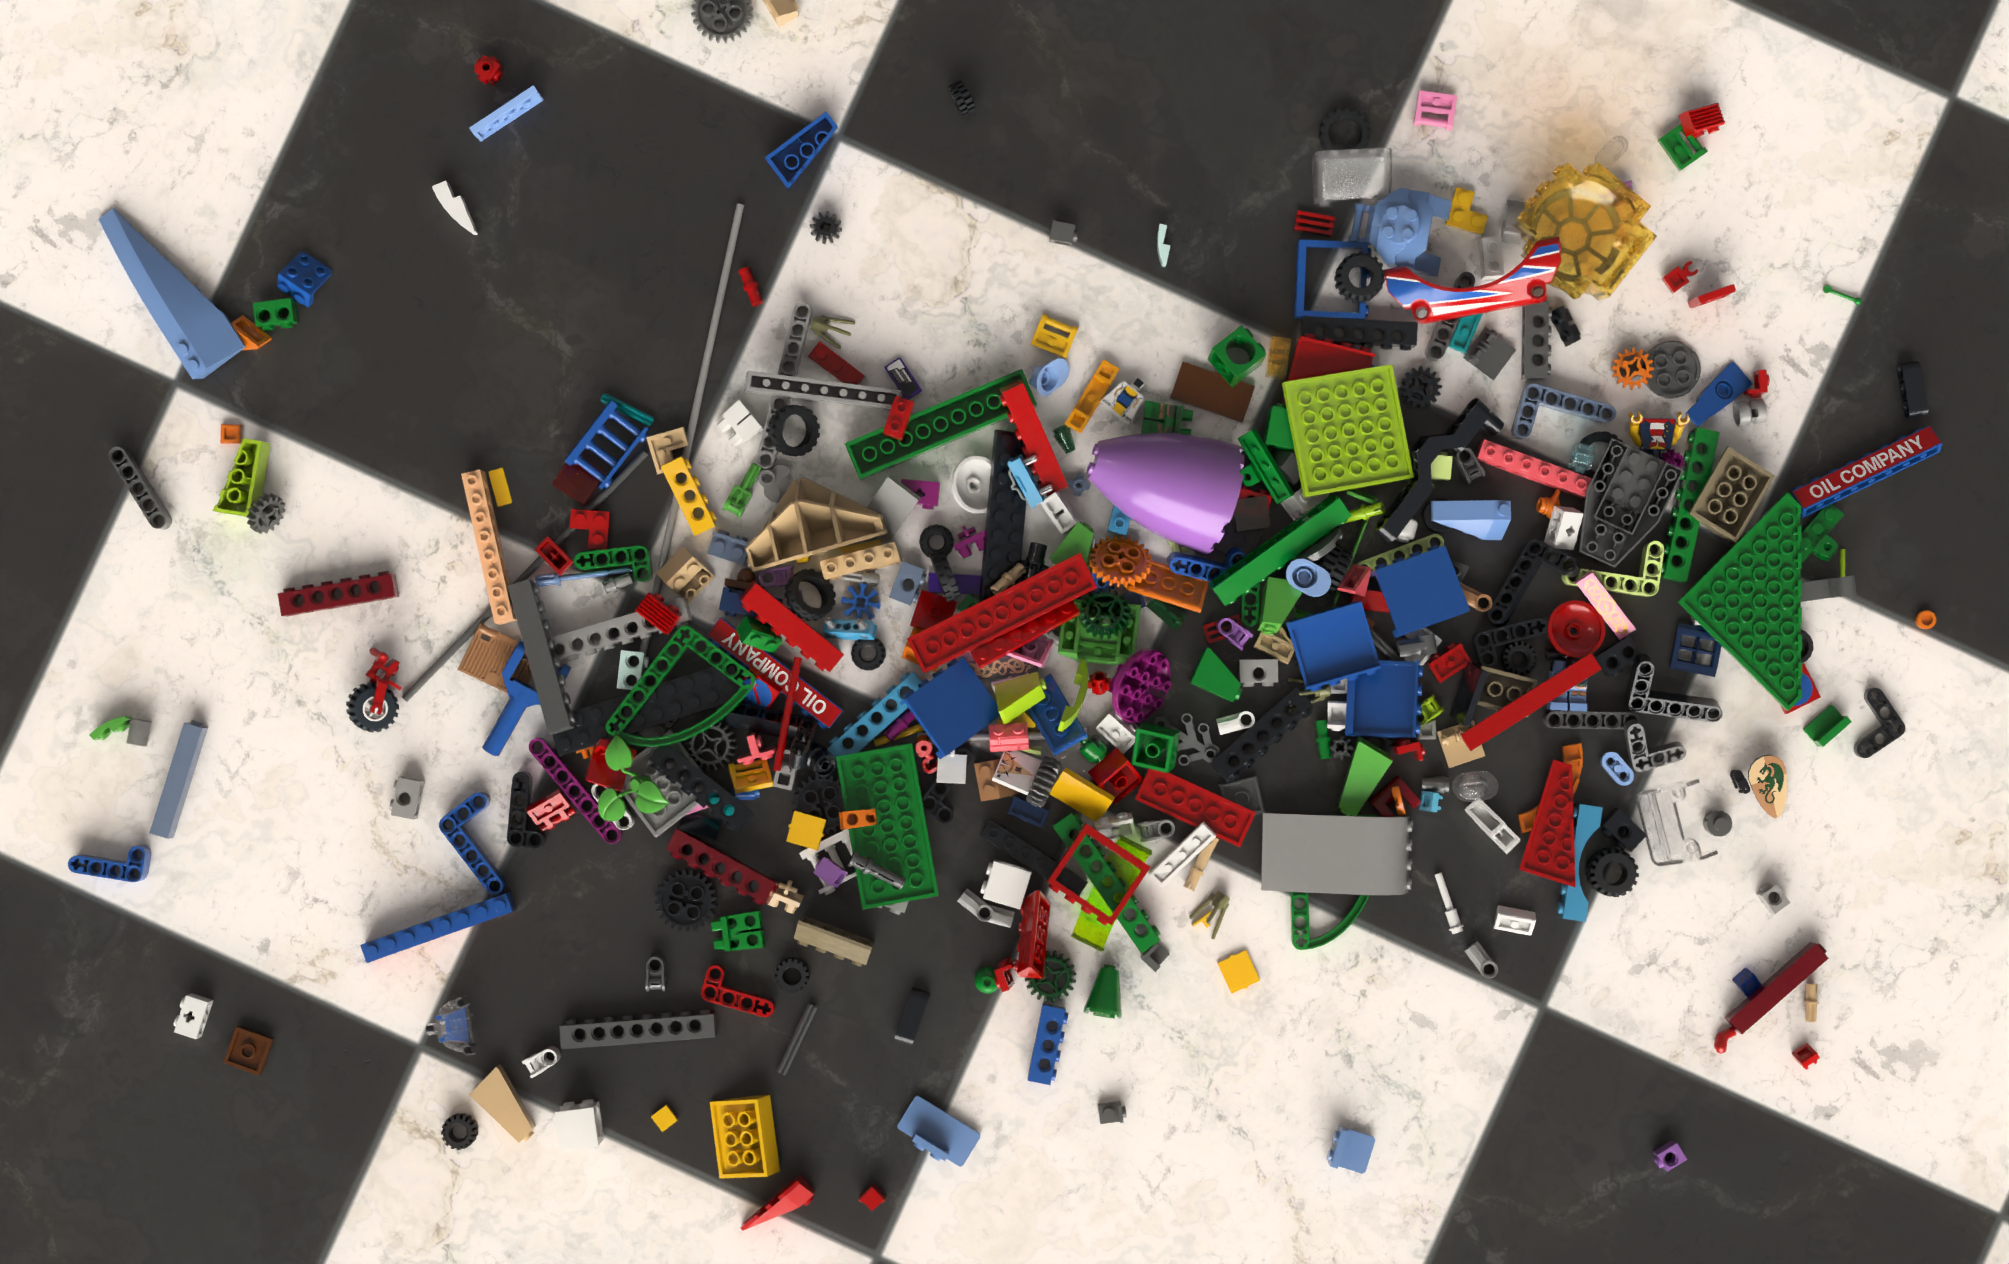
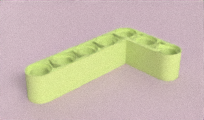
M1659 541L1648 542L1643 546L1639 577L1594 570L1592 572L1609 592L1643 597L1653 596L1659 590L1664 546ZM1651 545H1654L1657 548V553L1655 555H1652L1650 553ZM1649 564H1652L1654 566L1653 574H1650L1647 571V566ZM1580 568L1575 581L1591 570ZM1562 574L1563 583L1578 587L1575 581L1571 582L1567 576ZM1608 577H1611L1614 581V585L1611 588L1606 584ZM1627 580H1630L1633 583V587L1631 590H1628L1625 587V583ZM1646 583L1652 586L1650 593L1644 590Z

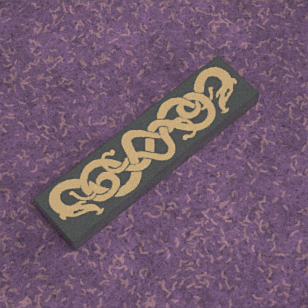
M1013 657L999 658L981 669L978 668L975 661H967L979 679L1025 675L1037 671L1039 673L1038 666Z

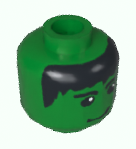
M1088 735L1087 739L1080 741L1079 752L1088 762L1099 763L1106 757L1107 745L1098 735Z

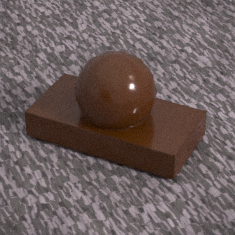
M743 568L738 572L737 580L725 578L724 585L726 588L745 591L752 581H755L756 575L752 572V569Z

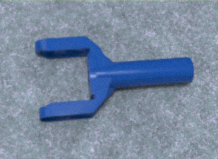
M522 640L518 642L502 670L509 700L482 746L487 753L493 756L500 755L525 709L533 705H540L535 688L515 677L511 678L524 655L525 647ZM564 664L559 668L560 674H563L566 679L572 667Z

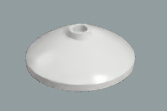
M971 456L963 459L955 467L951 479L952 493L957 503L966 511L976 514L987 512L992 461L982 456Z

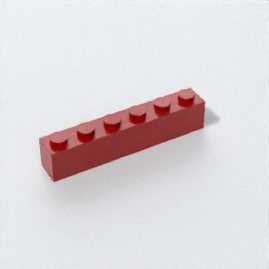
M1019 380L1001 388L1002 395L999 398L1003 406L1007 405L1010 411L1006 414L1010 423H1015L1017 427L1014 432L1018 441L1022 440L1024 443L1022 450L1025 457L1028 458L1036 455L1038 459L1029 466L1033 475H1038L1040 481H1037L1040 489L1051 484L1053 490L1046 493L1049 496L1054 492L1067 488V482L1022 380Z
M754 580L739 597L742 601L741 606L748 612L753 610L757 614L756 618L763 624L768 622L772 626L770 629L778 636L780 634L786 637L785 642L791 647H799L801 649L799 653L806 659L811 657L815 660L814 665L821 671L826 669L830 672L844 656L838 648Z

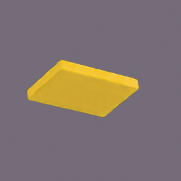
M1066 767L1050 792V795L1094 821H1098L1099 818L1103 817L1115 798Z

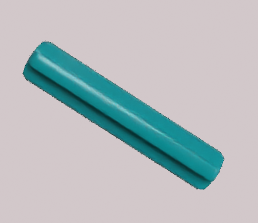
M606 393L602 395L601 403L607 405L612 400L618 405L616 409L619 412L647 426L652 425L654 417Z

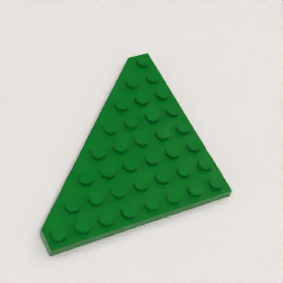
M1788 492L1677 601L1786 711H1789L1802 698L1801 505Z

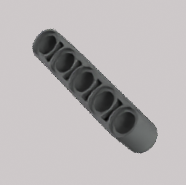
M1463 272L1456 278L1452 288L1474 287V275L1470 272ZM1462 277L1469 280V286L1462 285ZM1460 317L1454 318V321L1443 320L1437 322L1425 350V356L1429 361L1434 362L1443 357ZM1439 330H1444L1447 333L1446 339H1441L1438 336ZM1432 347H1436L1439 350V356L1436 357L1431 354L1430 350Z
M113 447L109 451L108 457L149 524L155 529H168L172 524L171 516L131 452L126 448ZM122 451L123 458L118 460L117 454ZM132 467L133 475L129 477L127 471ZM142 483L143 491L138 493L137 487ZM149 500H153L154 503L151 509L147 507ZM162 516L164 522L159 526L157 519Z
M1548 711L1543 715L1542 719L1544 725L1549 728L1624 730L1628 716H1632L1633 719L1641 722L1639 715L1633 712ZM1552 714L1557 717V722L1554 725L1549 722V717ZM1572 714L1576 717V722L1573 725L1568 722V718ZM1590 715L1595 717L1593 725H1589L1587 721ZM1610 715L1615 720L1611 726L1607 724V718Z

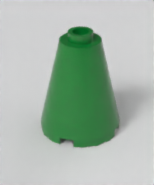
M1104 964V967H1100L1084 1006V1013L1088 1014L1090 1010V1012H1094V1016L1115 1019L1116 1015L1118 1019H1121L1119 970L1115 969L1116 966Z

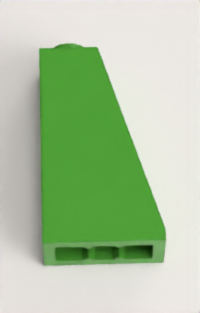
M1360 736L1357 739L1338 802L1340 811L1347 816H1356L1393 762L1392 755Z

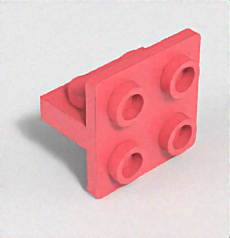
M750 732L747 735V740L751 752L739 755L737 762H743V765L753 763L759 757L762 760L772 758L774 753H776L777 747L775 745L761 749L764 746L761 735H757V732Z

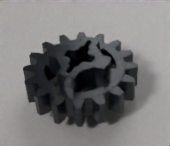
M1422 366L1418 368V371L1412 368V374L1406 372L1405 376L1407 379H1401V382L1404 383L1403 386L1399 387V389L1404 390L1401 397L1406 396L1405 402L1411 401L1412 407L1419 404V408H1423L1424 403L1429 407L1431 406L1430 401L1435 403L1437 401L1435 396L1441 395L1437 391L1442 388V385L1437 384L1441 379L1434 377L1436 372L1429 373V367L1425 371H1423ZM1421 375L1428 377L1429 380L1422 378ZM1412 378L1413 385L1411 388H1408L1409 382ZM1419 384L1425 386L1423 391L1421 389H1417V386H1419ZM1433 386V392L1429 397V389ZM1412 395H1417L1422 400L1416 399Z

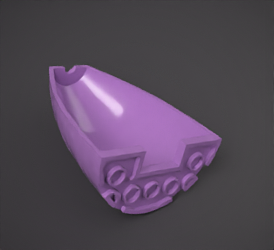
M1178 433L1135 434L1098 441L1092 450V454L1095 455L1094 462L1089 463L1087 473L1088 479L1118 509L1135 522L1177 545L1203 555H1208L1214 550L1213 544L1219 543L1225 533L1223 527L1227 522L1230 523L1243 480L1240 469L1244 466V455L1240 454L1242 452L1241 446L1212 438Z

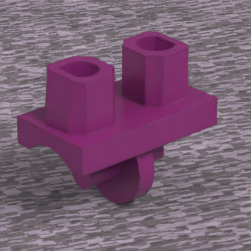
M965 525L961 526L963 532L957 534L959 539L967 537V539L953 546L963 559L972 555L968 545L976 543L979 551L984 549L985 530L970 537V534L976 532L975 527L967 529Z

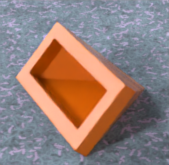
M244 315L232 322L233 328L246 345L243 350L259 349L272 339L271 336L255 326Z

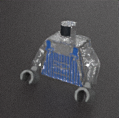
M463 995L449 1000L440 1008L439 1014L435 1016L436 1023L426 1024V1033L428 1036L437 1034L439 1043H444L445 1047L462 1052L467 1056L476 1054V1052L471 1050V1047L476 1046V1044L471 1043L474 1041L469 1012L470 1003L466 1004L464 1002V998L467 995Z

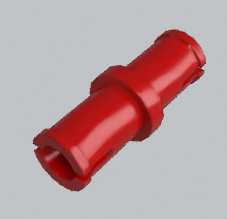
M750 267L740 269L738 273L744 284L743 289L747 292L752 307L762 304L763 300L757 288L758 283L754 281Z

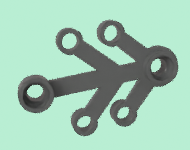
M1184 712L1181 717L1182 722L1186 726L1187 734L1169 724V719L1165 715L1155 717L1153 725L1158 726L1157 723L1162 721L1164 722L1163 727L1180 731L1179 739L1183 742L1178 743L1177 751L1193 747L1199 750V752L1192 754L1182 753L1178 759L1180 765L1186 766L1189 762L1200 759L1211 763L1220 755L1219 747L1212 743L1209 733L1210 725L1205 721L1200 722L1198 725V731L1203 735L1204 744L1197 740L1191 712ZM1189 715L1191 719L1186 721L1184 716ZM1206 725L1207 730H1201L1200 726ZM1208 751H1213V752H1214V755H1213V756H1209V755L1207 754V752H1208ZM1187 757L1188 761L1182 762L1181 758Z

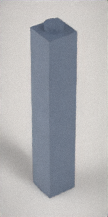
M191 720V722H184L149 832L150 834L167 839L174 838L208 730L207 727L202 726V722Z

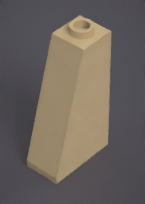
M499 1064L469 1095L518 1143L523 1139L527 1141L534 1134L532 1130L536 1125L503 1067Z

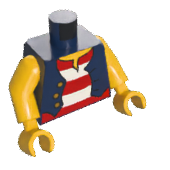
M1637 411V416L1634 417L1633 413L1630 412L1628 414L1631 420L1629 436L1634 444L1639 447V450L1649 451L1650 455L1661 459V451L1670 450L1680 438L1685 424L1690 420L1689 414L1687 413L1685 418H1681L1682 414L1679 411L1677 413L1678 421H1676V419L1643 418L1639 411Z

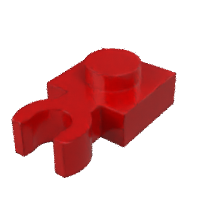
M1692 261L1684 264L1682 270L1678 266L1661 278L1672 294L1690 282L1687 276L1692 277L1698 273V269L1693 272L1688 270V266L1692 264Z

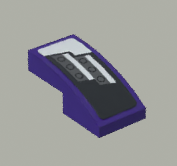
M900 357L884 367L898 390H902L901 394L905 399L910 400L922 392V389Z

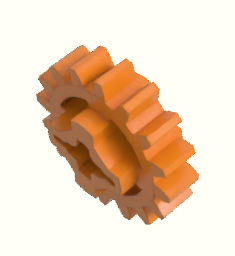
M1632 348L1631 352L1625 349L1624 355L1621 353L1617 354L1619 360H1613L1616 366H1612L1611 370L1616 371V373L1612 377H1618L1616 383L1622 382V388L1629 385L1630 390H1633L1634 385H1636L1640 389L1641 383L1645 385L1648 383L1646 378H1652L1649 372L1654 371V368L1649 365L1653 363V360H1647L1649 354L1642 355V349L1638 353L1635 348ZM1634 356L1631 361L1624 360L1627 357ZM1641 360H1642V361L1644 362V364H1645V369L1641 367V364H1640V361H1641ZM1635 361H1636L1635 369H1636L1637 371H1634V372L1629 376V374H1630V372H1629V371H1630V368H1628V366L1631 367L1632 364H1634ZM1620 369H1623V370H1624V373H1625V377H1624V378L1622 377V375H1621V373H1620ZM1633 377H1642L1640 380L1631 381Z

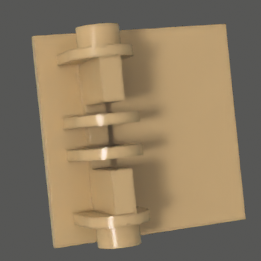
M1473 720L1469 727L1458 724L1437 732L1449 768L1485 756L1482 745L1469 751L1460 737L1461 733L1475 725Z

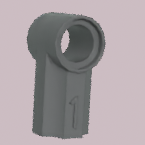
M1434 634L1397 641L1399 657L1437 653Z

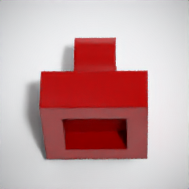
M1808 1043L1791 1053L1793 1058L1806 1070L1809 1069L1808 1066L1810 1064H1816L1820 1058L1818 1053Z

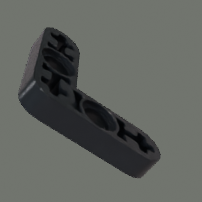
M1869 688L1864 693L1865 702L1882 726L1855 744L1854 753L1860 758L1871 757L1905 732V724L1879 688ZM1871 692L1878 694L1876 696L1877 701L1870 699L1872 697ZM1882 707L1889 709V715L1886 718L1880 715ZM1891 720L1894 725H1899L1897 728L1898 732H1892L1893 725L1891 722L1886 724V721ZM1879 733L1884 736L1882 744L1875 742V736ZM1869 744H1872L1874 746L1868 747L1866 749V754L1860 753V751L1862 750L1861 745L1868 746Z

